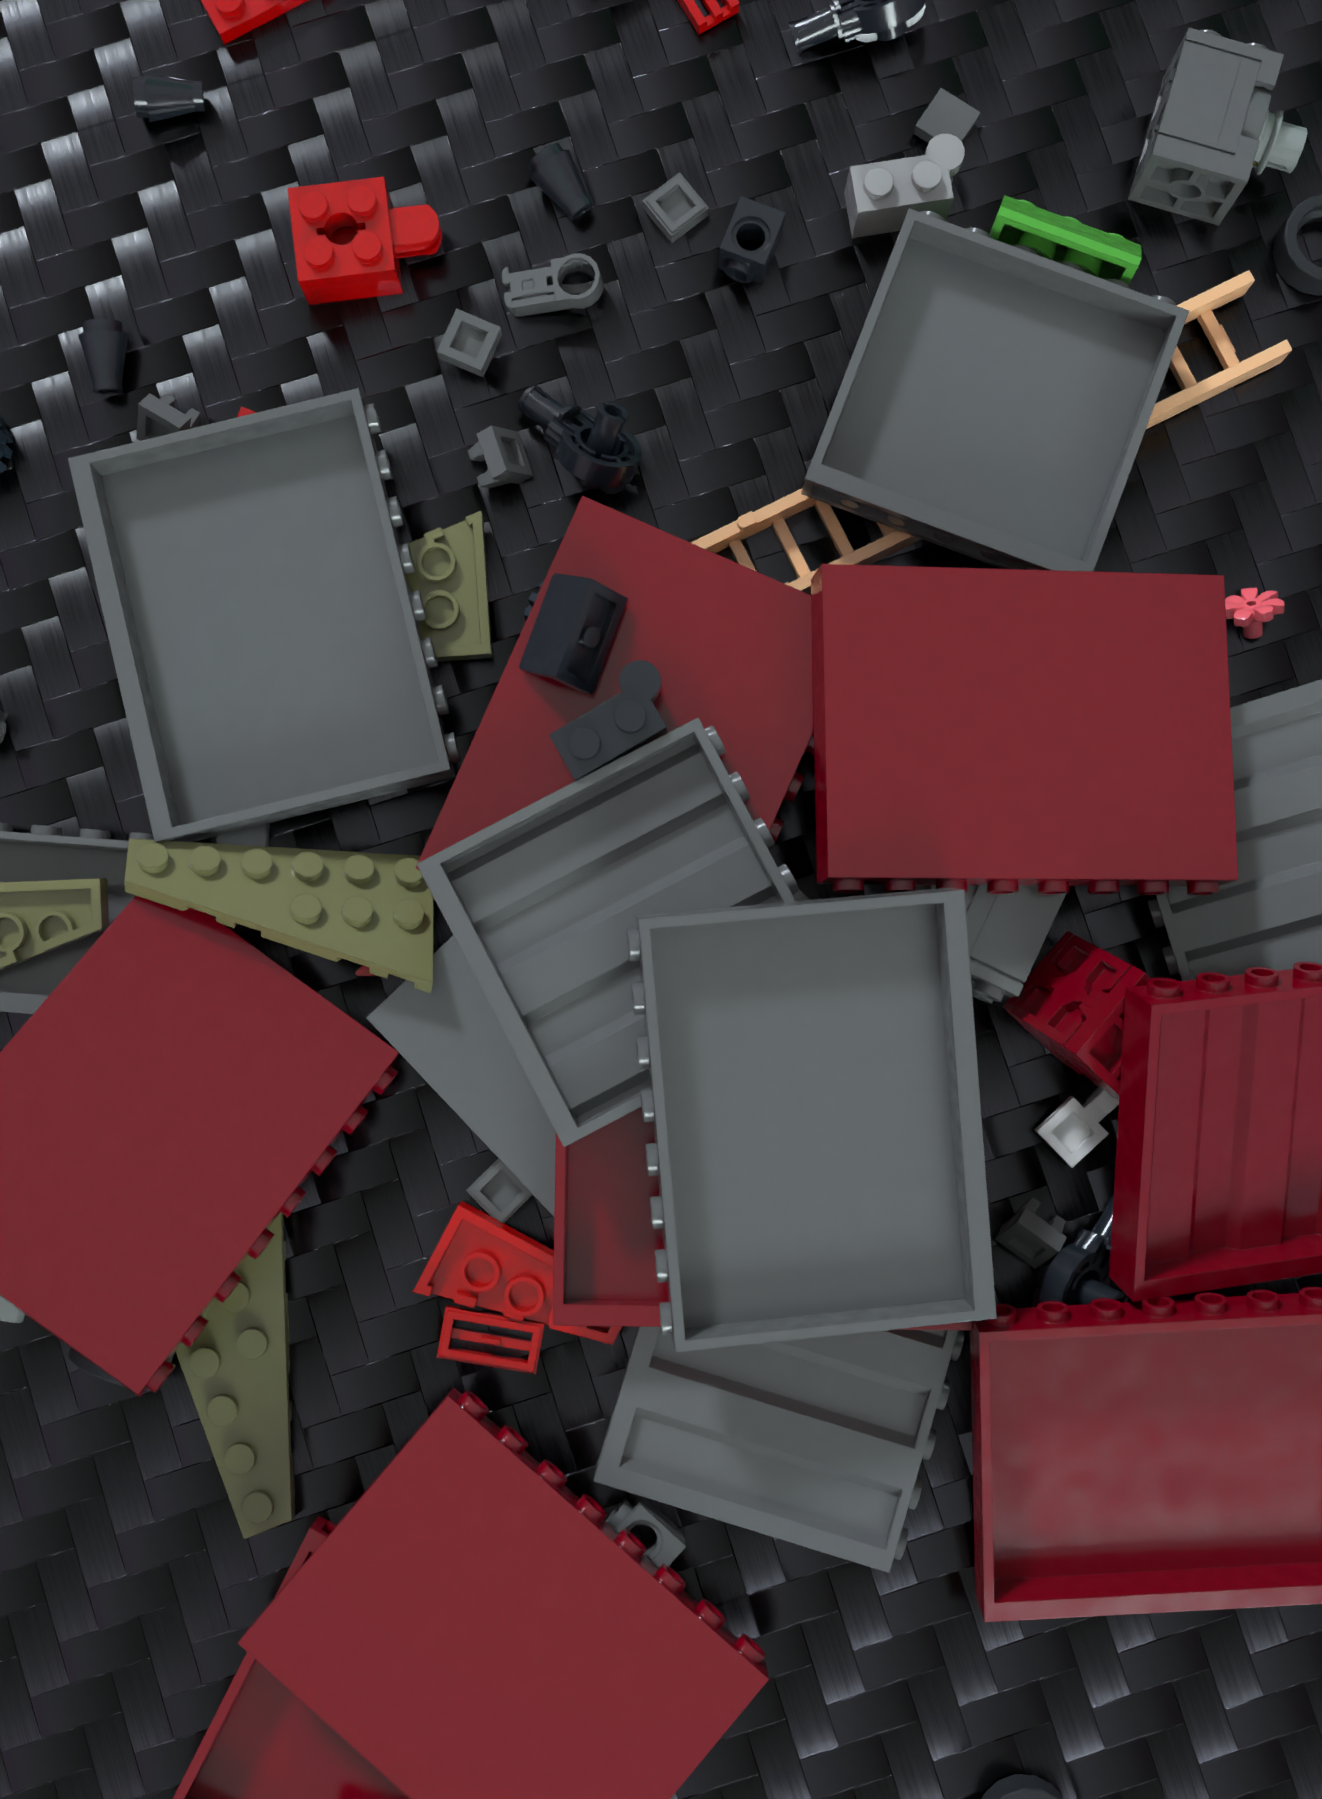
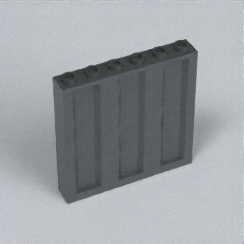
M1322 679L1230 708L1238 880L1220 885L1218 894L1187 895V887L1169 886L1170 893L1156 895L1157 898L1148 900L1156 929L1166 927L1171 946L1164 947L1162 950L1170 976L1180 974L1182 981L1196 980L1198 974L1206 972L1233 976L1245 974V970L1252 967H1265L1278 971L1293 969V965L1298 962L1322 964Z
M699 717L417 863L425 882L563 1147L642 1107L641 1090H650L649 1069H639L636 1037L646 1036L644 1015L634 1016L631 983L641 982L639 961H629L627 929L636 928L635 916L793 902L795 899L792 895L799 892L798 885L787 865L783 864L777 867L768 850L775 843L766 824L761 817L753 821L744 805V802L751 798L737 771L729 775L719 756L725 754L726 750L718 733L712 725L704 729Z
M638 1327L593 1481L890 1573L894 1558L901 1560L906 1548L908 1529L903 1528L908 1508L915 1510L919 1502L922 1479L917 1478L922 1458L929 1460L934 1449L936 1430L931 1429L936 1409L943 1410L947 1403L950 1392V1380L945 1379L950 1359L957 1361L960 1356L964 1342V1331L883 1330L675 1352L671 1335L662 1336L661 1327Z

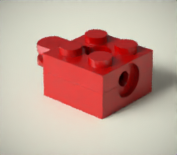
M384 177L288 188L298 283L309 305L403 294L399 258L434 254L442 243L440 223L432 207L421 204L393 208Z

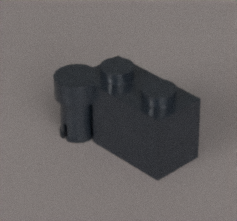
M636 660L627 664L619 676V686L621 689L619 694L549 734L575 781L668 733L666 724L653 704L661 690V677L658 669L653 664L644 660Z

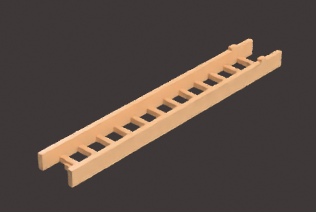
M1250 270L1177 305L1189 310L1185 324L1197 318L1224 370L1197 383L1179 348L1176 346L1169 367L1182 391L1154 405L1146 429L1282 363L1292 351L1286 339L1239 362L1235 355L1236 350L1227 333L1214 316L1212 310L1243 296L1255 281ZM801 488L754 512L750 511L740 516L738 520L691 543L713 553L729 547L738 564L756 571L741 541L772 526L798 579L785 584L811 594V578L817 570L810 571L785 519L815 505L841 558L829 564L870 565L921 539L877 523L884 537L854 551L831 505L802 495Z

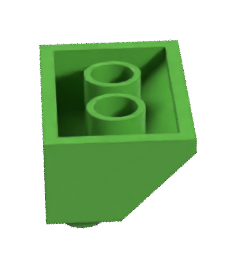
M1004 195L989 234L992 239L1011 246L1015 244L1028 246L1041 257L1055 262H1072L1080 266L1085 273L1102 279H1118L1128 285L1142 258L1141 245L1126 240L1119 234L1101 231L1082 224L1075 218L1060 216L1036 207L1029 201L1017 200Z

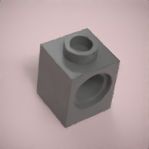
M638 1495L632 1503L624 1499L606 1520L618 1533L623 1529L630 1531L636 1525L650 1526L655 1531L656 1538L652 1543L645 1545L647 1551L643 1555L658 1568L663 1563L669 1566L686 1547L685 1533L645 1497Z

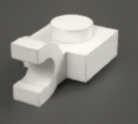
M1098 1087L1083 1105L1070 1096L1035 1131L1068 1166L1073 1168L1109 1134L1099 1122L1119 1105V1101L1102 1087Z

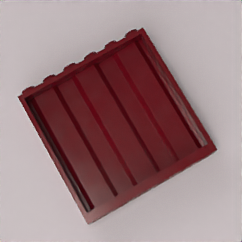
M1298 962L1293 965V969L1278 971L1265 967H1252L1246 969L1245 974L1233 976L1206 972L1198 974L1196 980L1187 981L1153 978L1147 981V985L1126 987L1109 1277L1135 1302L1322 1273V964Z

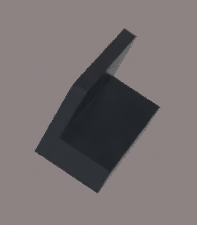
M555 573L551 578L519 668L527 673L552 678L579 692L593 695L628 598L592 578Z

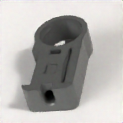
M573 253L562 258L550 259V267L511 273L509 268L505 267L502 271V282L506 289V293H504L505 304L513 317H522L570 308L584 309L592 306L603 292V279L597 263L585 254ZM576 268H586L595 274V279L590 282L574 285L562 284L565 275Z

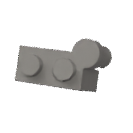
M942 133L929 141L925 155L850 166L844 195L852 238L900 231L909 208L918 212L925 210L935 212L946 221L954 199L951 185L953 176L959 172L965 156V148L961 140L952 134Z

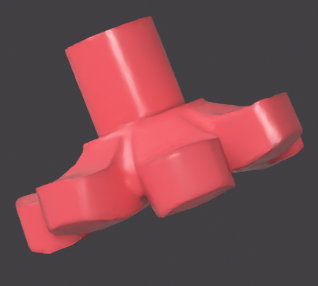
M1257 588L1241 589V597L1232 595L1225 599L1226 619H1234L1235 626L1243 627V637L1248 639L1259 638L1263 635V622L1271 621L1274 615L1283 614L1285 604L1283 600L1279 599L1277 591H1265L1258 596Z

